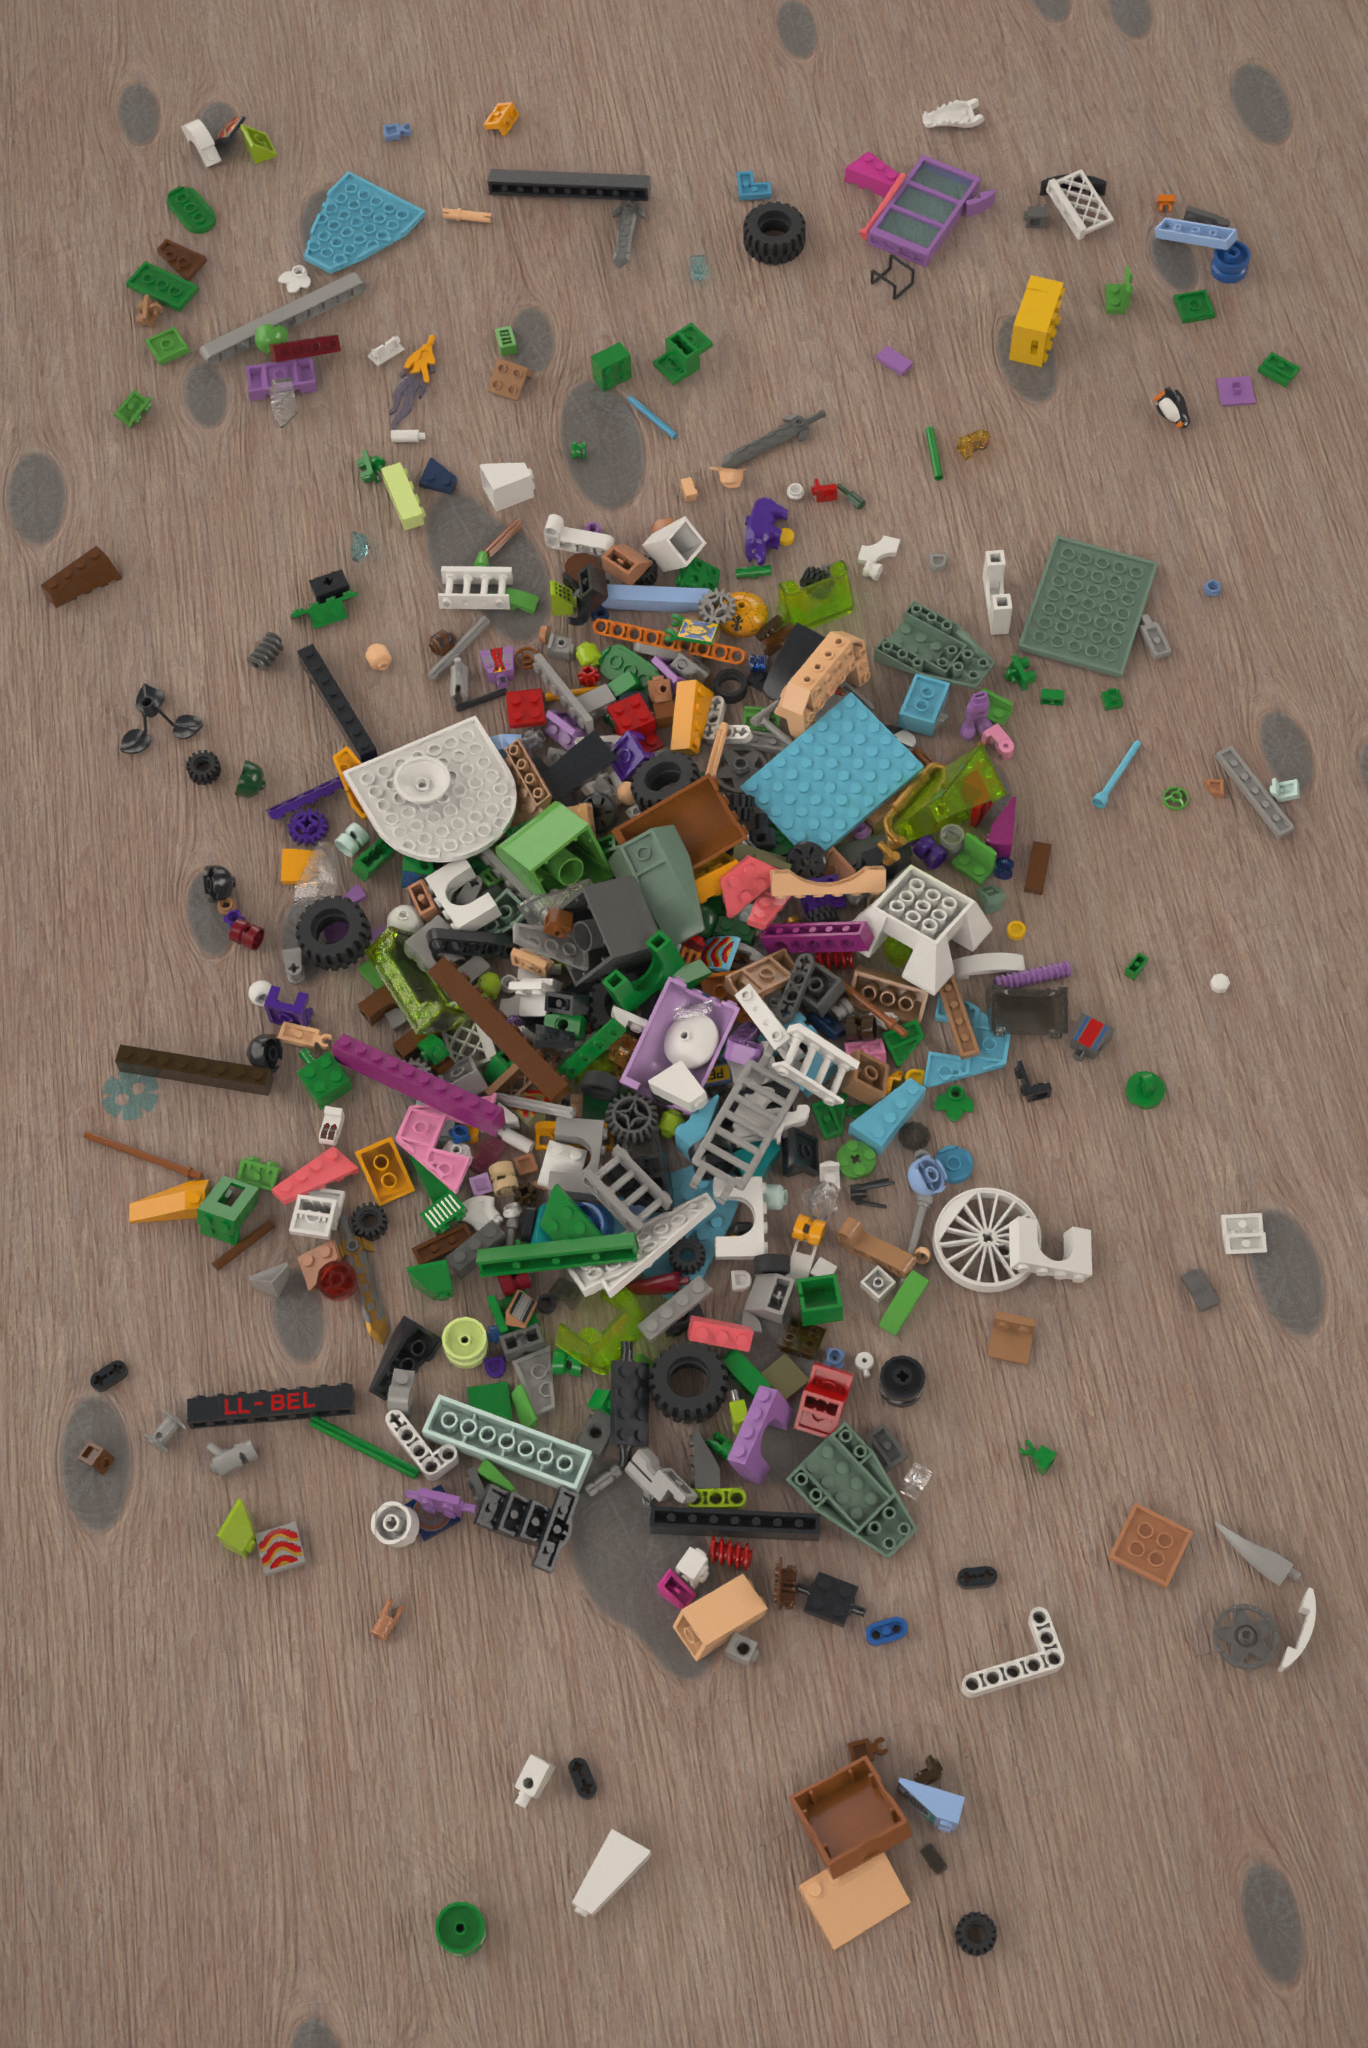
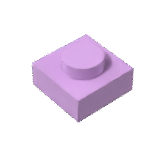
M488 1172L469 1178L475 1197L494 1191Z

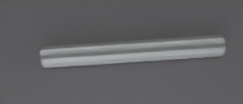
M486 616L481 617L428 672V677L431 680H436L454 659L490 624V620Z
M497 1092L495 1104L499 1102L504 1106L569 1119L576 1115L574 1107Z

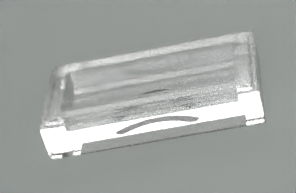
M710 1000L675 1008L672 1013L673 1019L677 1021L711 1013L714 1008L713 1001Z

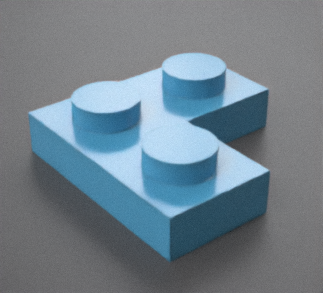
M753 171L737 172L739 201L771 199L770 182L754 183Z

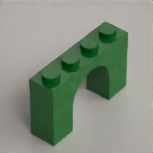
M658 930L645 942L652 953V962L642 977L629 982L623 974L615 969L602 981L616 1005L627 1012H634L667 981L668 977H672L685 965L672 940L661 930Z

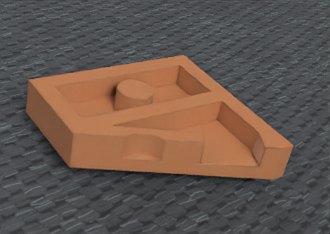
M330 1240L297 1257L308 1290L314 1292L317 1289L315 1286L322 1278L325 1279L330 1270L341 1260L334 1240Z

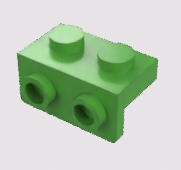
M133 390L114 413V416L131 428L134 423L137 425L140 422L143 412L147 413L152 406L150 404L152 397L149 396L146 399Z

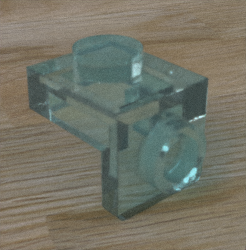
M690 256L691 279L700 281L707 278L706 256Z
M353 531L351 536L354 545L351 547L350 552L352 560L358 563L361 558L366 556L369 550L368 538L364 534Z

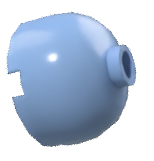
M931 1155L922 1156L910 1165L907 1173L909 1185L920 1195H935L942 1192L946 1185L944 1186V1180H947L945 1168L938 1159L930 1158Z

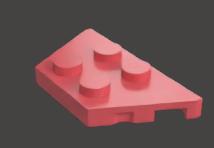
M747 855L723 875L719 880L723 890L722 898L726 907V917L732 919L770 887V870L779 869Z

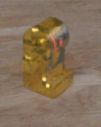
M978 430L958 438L957 450L965 461L972 457V453L988 448L989 432Z

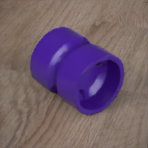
M930 835L921 838L913 848V853L920 860L924 859L923 862L931 870L938 868L948 856V852L941 845H937V841Z

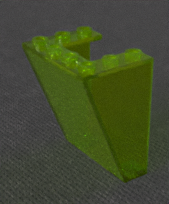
M983 744L978 745L931 776L927 784L892 826L897 835L904 836L907 843L941 831L945 825H957L971 817L967 809L989 801L995 802L1007 795Z

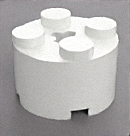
M390 1501L382 1504L374 1512L371 1519V1530L382 1543L400 1548L412 1544L416 1540L419 1531V1519L417 1513L410 1507L399 1502Z

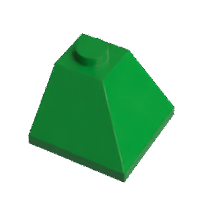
M447 1260L406 1267L411 1286L433 1300L446 1301L450 1297H454Z

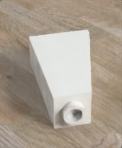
M611 1829L572 1901L573 1906L576 1907L574 1911L583 1917L587 1915L593 1917L645 1864L651 1856V1851Z

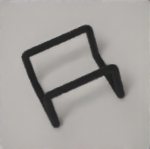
M890 254L889 266L884 272L880 274L875 270H871L870 283L873 285L881 278L893 286V300H896L914 284L915 270L893 254ZM892 258L911 271V283L897 295V286L884 277L892 268Z

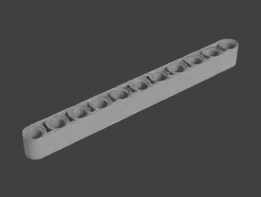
M350 273L204 344L200 348L199 353L209 366H214L255 346L254 333H256L258 327L272 324V327L282 325L288 330L362 294L366 289V285L357 273Z

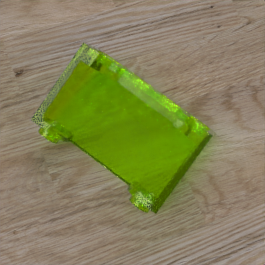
M844 560L837 561L830 566L832 577L800 588L797 582L792 580L778 584V611L785 620L786 625L792 623L795 626L798 622L812 629L853 612L854 599L848 568Z

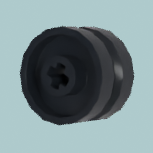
M720 1135L713 1137L712 1144L735 1156L731 1152L732 1146L729 1140ZM703 1139L694 1143L689 1148L688 1155L691 1162ZM706 1150L702 1157L703 1161L727 1174L736 1169L735 1165ZM694 1165V1167H693L695 1173H696L697 1169L699 1168V1167L696 1166V1165ZM706 1171L701 1181L713 1180L715 1176Z
M904 1355L895 1356L886 1361L881 1368L879 1391L883 1399L890 1405L900 1408L909 1407L918 1402L923 1394L925 1383L923 1367L914 1358Z

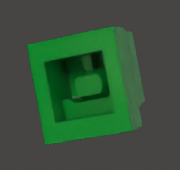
M1025 1440V1445L1030 1449L1026 1451L1019 1448V1453L1023 1456L1032 1457L1033 1463L1037 1465V1472L1044 1476L1056 1460L1057 1453L1044 1445L1037 1451L1031 1441Z

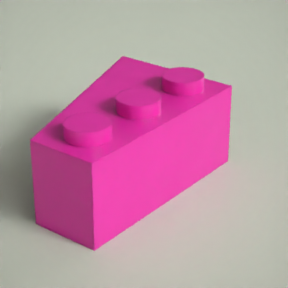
M869 151L845 168L846 183H855L861 189H864V187L872 190V193L882 197H886L900 175Z

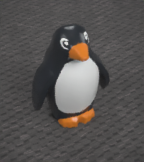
M1169 386L1153 398L1158 403L1156 405L1158 413L1162 417L1176 423V428H1187L1189 426L1190 418L1186 402L1178 390L1173 391Z

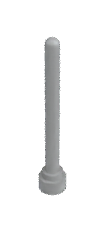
M918 1194L916 1200L919 1209L907 1251L913 1256L919 1241L926 1210L933 1203L934 1198L931 1195ZM900 1278V1283L903 1284L906 1278Z

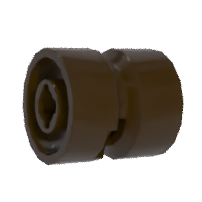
M863 1015L862 1018L859 1016H847L845 1024L847 1040L859 1041L860 1038H863V1040H876L877 1021L875 1015Z

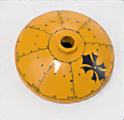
M749 592L731 593L730 598H735L734 604H736L737 609L734 611L736 615L731 616V622L726 620L725 626L723 623H720V629L734 637H749L758 633L768 620V609L765 602L757 595Z

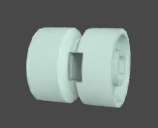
M352 822L345 830V833H342L334 842L343 854L352 858L359 851V847H363L370 837L360 825Z

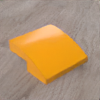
M282 849V885L301 884L302 888L320 887L322 854L303 849Z

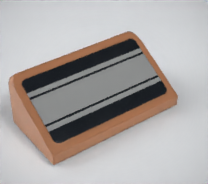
M517 1290L506 1311V1325L526 1328L537 1306V1301L521 1290Z

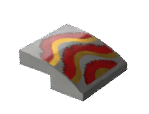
M296 1521L255 1534L265 1577L307 1564Z

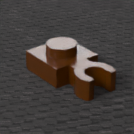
M884 1737L875 1739L874 1743L871 1744L868 1738L847 1743L851 1762L867 1755L870 1762L874 1761L873 1754L879 1756L886 1755L888 1749L880 1750L877 1746L885 1741Z

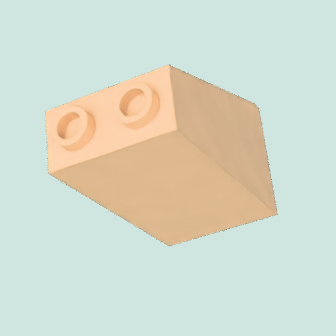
M741 1574L683 1608L673 1628L697 1662L730 1640L734 1632L739 1634L762 1618L768 1608L766 1607L765 1600L754 1590L751 1580L747 1579L744 1574Z

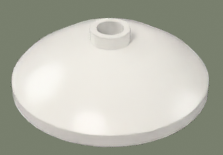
M417 756L404 761L397 768L394 775V786L397 793L403 799L417 804H426L438 800L447 792L450 785V774L447 767L438 759L429 756Z
M690 1013L678 1018L665 1035L664 1051L666 1057L673 1065L681 1060L688 1069H695L704 1065L712 1058L718 1047L719 1032L717 1026L709 1017L700 1013Z

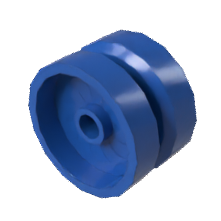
M1237 240L1228 250L1215 248L1210 267L1213 277L1226 284H1234L1245 278L1251 257L1249 248Z
M590 1202L576 1204L603 1235L613 1234L615 1228L614 1218L604 1205Z

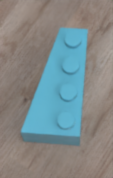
M909 1078L849 1124L848 1135L857 1141L868 1144L875 1153L881 1156L925 1099L926 1088Z

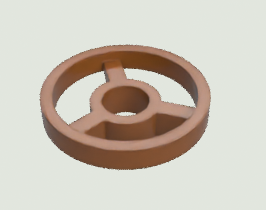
M523 647L517 650L514 655L515 664L521 669H532L534 657L530 654H525L524 651L530 650L538 654L537 650L532 647ZM519 653L522 654L521 665L516 660Z

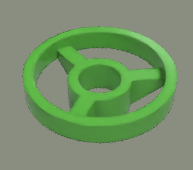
M1170 787L1165 790L1162 800L1167 808L1178 811L1187 806L1189 796L1180 787ZM1177 790L1173 791L1170 796L1165 797L1167 792ZM1180 791L1186 796L1187 801L1185 804L1181 799L1182 794L1180 793ZM1171 800L1173 803H1179L1181 806L1173 807L1166 801Z

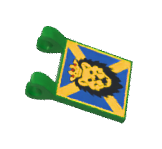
M674 613L671 615V619H676L677 621H671V626L681 627L679 632L672 628L665 629V634H670L671 636L666 635L664 640L667 642L682 640L712 645L719 624L686 619Z

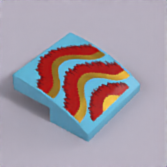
M736 936L708 938L700 960L710 971L715 973L729 971L741 938Z

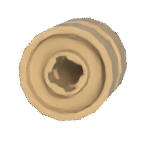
M500 1161L488 1168L495 1196L507 1197L513 1195V1189H518L519 1187L513 1163L511 1161Z

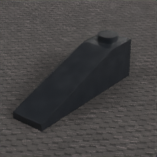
M404 1315L391 1336L368 1391L386 1401L394 1369L415 1371L416 1374L426 1361L429 1362L434 1358L442 1345V1338Z

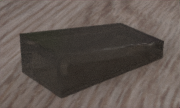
M931 1843L920 1850L921 1855L936 1877L948 1869L946 1863Z

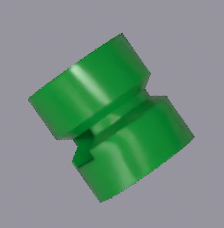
M555 1348L552 1374L565 1375L568 1373L569 1376L582 1377L584 1351L572 1350L568 1352L567 1349ZM568 1360L572 1361V1365H568Z

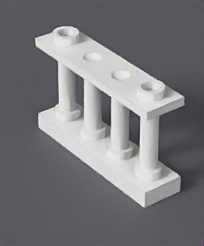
M441 567L442 583L446 584L445 593H438L439 609H510L509 594H505L506 585H513L512 567ZM453 584H464L463 594L452 593ZM471 584H481L480 594H470ZM488 585H499L498 594H487Z
M749 983L734 996L775 1051H778L785 1060L793 1039L790 1034L786 1033L785 1027ZM800 1047L796 1052V1055L793 1059L791 1066L794 1065L796 1060L799 1061L804 1056H806L800 1049Z
M802 1024L789 1025L786 1033L792 1036V1044L785 1060L773 1063L772 1067L781 1076L790 1078L823 1099L825 1104L829 1106L843 1104L844 1100L837 1096L839 1087L845 1073L858 1069L860 1062ZM800 1043L808 1046V1052L800 1071H798L791 1064ZM817 1052L823 1056V1062L814 1081L806 1076ZM833 1062L838 1066V1072L829 1091L822 1086V1082L830 1063Z

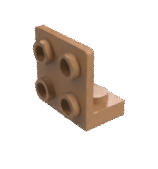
M497 358L487 390L518 401L526 377L532 378L534 372L529 368Z
M996 1311L987 1357L1027 1365L1037 1319Z

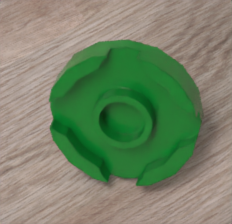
M1142 1071L1133 1074L1128 1079L1125 1093L1132 1105L1135 1104L1144 1110L1157 1107L1162 1101L1165 1094V1086L1161 1078L1156 1074Z

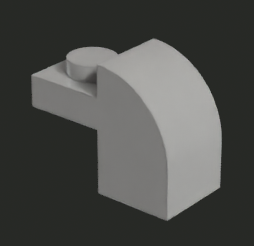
M394 1369L391 1386L389 1385L388 1412L399 1410L406 1418H410L414 1399L412 1389L415 1371Z

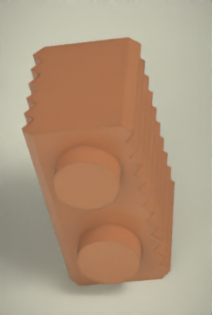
M420 879L408 886L407 890L419 916L427 924L437 915L441 918L443 915L434 901V895H431L427 889L428 884L423 879Z

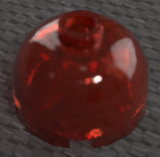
M330 1261L319 1270L317 1286L320 1293L326 1299L333 1302H343L355 1293L358 1284L357 1274L348 1262Z

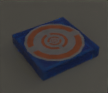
M441 1484L431 1489L446 1493ZM414 1499L405 1504L417 1513L419 1519L418 1532L424 1542L461 1522L460 1517L457 1516L456 1518H449L444 1516V1513L436 1512L432 1514L425 1512L421 1508L420 1502Z

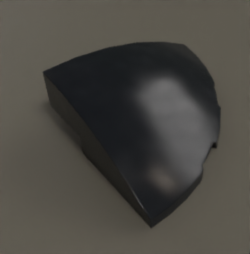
M666 1151L633 1158L632 1160L662 1191H666L673 1201L667 1211L660 1206L654 1212L673 1211V1188ZM619 1163L607 1173V1177L610 1183L613 1184L628 1171ZM633 1177L618 1191L624 1196V1199H627L641 1187V1184ZM646 1192L632 1205H640L647 1208L655 1199Z

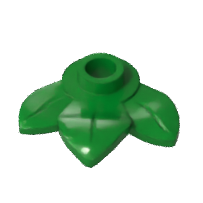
M953 1085L947 1089L946 1093L937 1097L934 1108L935 1111H945L947 1118L951 1122H956L962 1117L963 1111L967 1113L973 1112L974 1103L971 1098L966 1096L965 1090L961 1086ZM956 1093L959 1097H953L952 1094Z

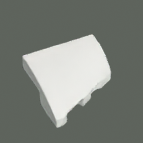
M608 772L599 775L594 781L584 784L581 788L586 796L595 792L609 794L615 799L618 807L621 805L617 798L615 786L609 784L608 778L610 774Z

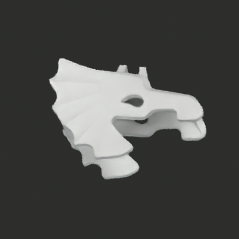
M763 1086V1087L767 1088L768 1090H770V1091H772V1092L775 1093L774 1089H772V1088H770V1087ZM756 1091L751 1095L745 1094V1098L764 1109L772 1102V1100ZM739 1104L734 1112L767 1132L773 1123ZM797 1105L796 1111L788 1112L772 1140L775 1139L778 1145L784 1130L805 1125L809 1118L810 1107L808 1105ZM772 1108L766 1110L777 1115L781 1108ZM733 1122L732 1127L734 1131L732 1133L749 1143L763 1141L762 1137Z

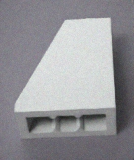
M681 1060L648 1080L653 1094L692 1113L702 1109L709 1103L706 1092Z

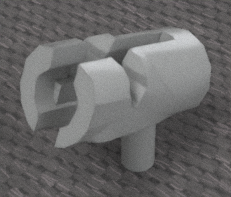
M458 657L454 659L450 676V701L454 704H457L456 691H458V686L461 687L462 703L468 701L469 668L461 663V658Z
M250 1439L233 1445V1448L229 1450H221L213 1442H210L207 1446V1449L215 1455V1457L211 1458L213 1462L210 1463V1467L214 1475L219 1473L220 1477L239 1467H243V1459L251 1463L259 1458Z

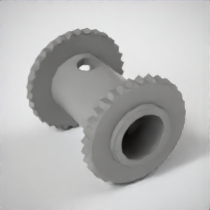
M163 1411L162 1414L166 1418L151 1436L145 1433L144 1438L155 1449L167 1453L168 1449L165 1448V1444L178 1428L185 1430L186 1426L172 1413Z

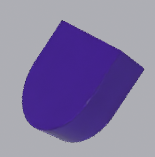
M504 1356L484 1359L485 1371L490 1378L498 1379L505 1374Z

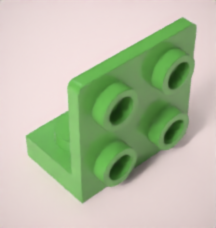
M1126 266L1123 284H1106V314H1126L1127 307L1130 308L1131 297L1129 296H1132L1133 285H1130L1133 273H1130V266Z
M967 833L964 839L963 850L953 859L951 866L980 887L994 873L997 853L992 847L982 843L977 836Z

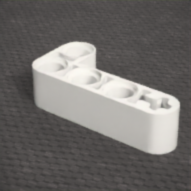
M556 514L549 515L544 529L545 544L550 548L563 551L587 553L592 556L602 557L615 543V539L607 534L564 527L563 518Z
M391 1410L387 1413L385 1420L390 1432L425 1478L435 1481L458 1464L459 1455L453 1445L445 1444L435 1452H432L401 1411ZM396 1419V1421L400 1422V1429L395 1422H392L393 1420ZM406 1434L413 1435V1437L410 1440H403V1437ZM416 1451H425L422 1456H415ZM447 1453L454 1454V1456L451 1459H444V1456ZM431 1465L437 1466L434 1472H428L427 1468Z

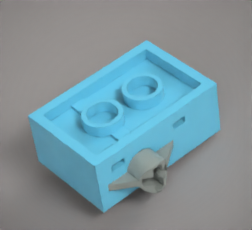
M915 673L899 712L897 727L932 737L936 728L946 726L948 715L944 711V706L948 699L950 683Z

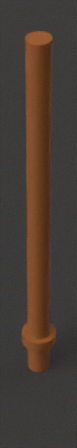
M89 1131L84 1133L83 1137L88 1140L184 1174L186 1178L192 1177L201 1180L203 1176L202 1172L193 1170L191 1166H182Z

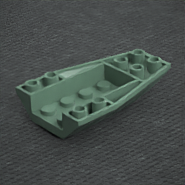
M674 825L651 828L620 845L615 850L608 863L616 879L626 876H634L658 930H661L669 937L675 946L705 931L691 858Z
M846 1422L831 1433L786 1478L787 1482L814 1511L886 1559H889L918 1530L875 1453Z

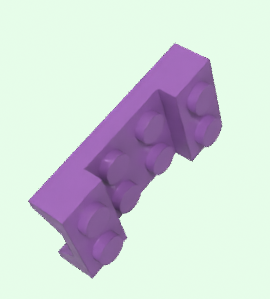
M312 356L245 366L251 401L267 399V394L300 389L301 394L317 391Z

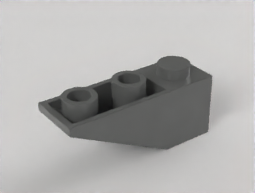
M693 1428V1435H689L690 1447H694V1455H690V1468L694 1467L695 1475H691V1488H720V1467L698 1429Z

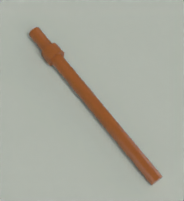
M843 981L846 987L844 992L883 1021L888 1029L894 1030L903 1038L908 1035V1031L900 1026L895 1018L886 1015Z

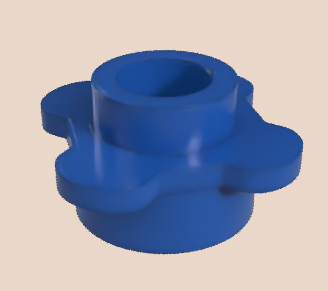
M456 1125L448 1132L455 1144L471 1140V1135L468 1134L469 1130L464 1125Z

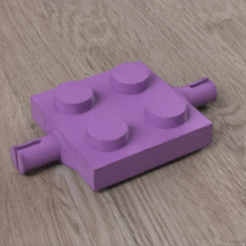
M419 1487L418 1492L407 1489L405 1498L420 1502L421 1508L425 1512L432 1514L440 1512L449 1518L462 1517L464 1511L475 1514L477 1505L465 1503V1501L461 1500L460 1496Z

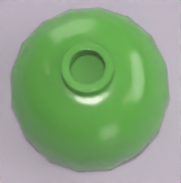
M265 324L258 327L256 333H254L256 346L261 352L271 356L270 344L288 342V331L282 325L272 327V324Z

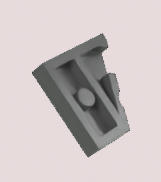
M885 1423L867 1434L868 1445L875 1453L886 1473L908 1459L907 1454Z

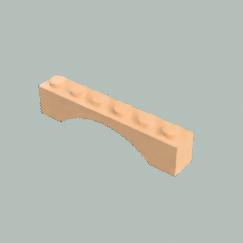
M864 866L848 878L827 883L804 879L789 869L770 870V892L777 899H784L787 896L804 898L805 895L824 897V894L840 897L847 893H851L852 896H861L862 893L880 895L881 892L886 891V869L884 866Z

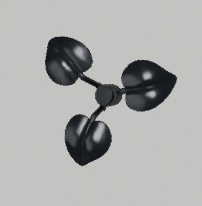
M144 683L135 703L137 710L142 713L144 730L133 729L128 731L122 738L120 751L127 754H135L147 749L152 741L151 736L146 734L148 731L147 717L153 718L158 713L174 727L173 734L179 739H188L194 736L203 727V723L193 715H181L177 718L176 723L172 722L160 709L165 700L164 694L160 690Z

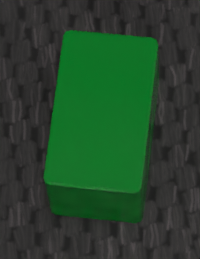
M629 670L607 684L616 700H619L620 696L625 692L641 688L636 675Z

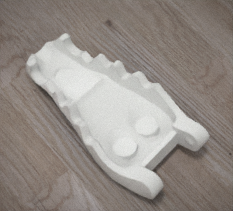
M977 98L969 101L955 100L953 103L950 101L948 105L943 104L942 107H937V110L931 113L925 111L923 124L927 128L938 126L970 128L981 124L984 121V117L982 114L974 116L972 109L979 106Z

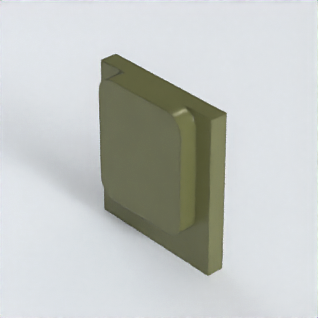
M783 1354L761 1373L771 1384L772 1388L778 1390L785 1400H788L809 1382V1378L786 1354Z

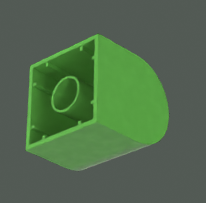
M554 801L495 849L498 858L548 910L552 906L558 908L582 887L608 881L615 876L590 825L557 801Z

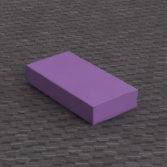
M886 346L876 355V360L901 376L913 366L912 361L889 346Z

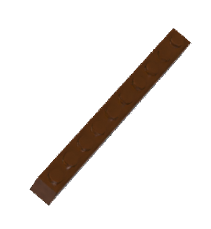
M443 956L427 973L552 1103L558 1104L572 1091L568 1085L571 1083L564 1074L559 1076L556 1072L558 1068L551 1061L547 1063L543 1059L545 1055L539 1048L534 1050L531 1047L532 1041L526 1035L522 1037L518 1033L521 1030L513 1022L509 1024L506 1021L508 1018L501 1009L497 1012L494 1008L496 1004L489 997L485 999L481 995L484 992L476 984L472 986L469 983L471 981L470 977L464 971L460 973L457 970L459 966L452 959L448 961Z

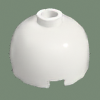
M410 905L395 907L387 917V929L391 936L400 943H405L408 938L425 926L416 908Z

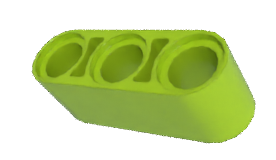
M740 1488L692 1489L698 1495L697 1498L700 1499V1503L697 1505L686 1503V1508L744 1510L746 1507V1493ZM718 1497L722 1501L719 1504H713L710 1500ZM734 1497H740L743 1501L739 1504H734L731 1500Z

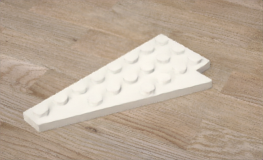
M706 1192L673 1208V1211L664 1212L643 1222L644 1228L637 1236L639 1244L637 1261L566 1269L585 1297L593 1295L604 1288L611 1298L642 1271L651 1267L657 1258L715 1210V1203Z

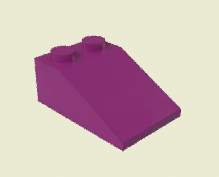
M1016 797L1011 798L992 824L990 834L986 833L985 845L992 847L997 853L996 863L1009 864Z

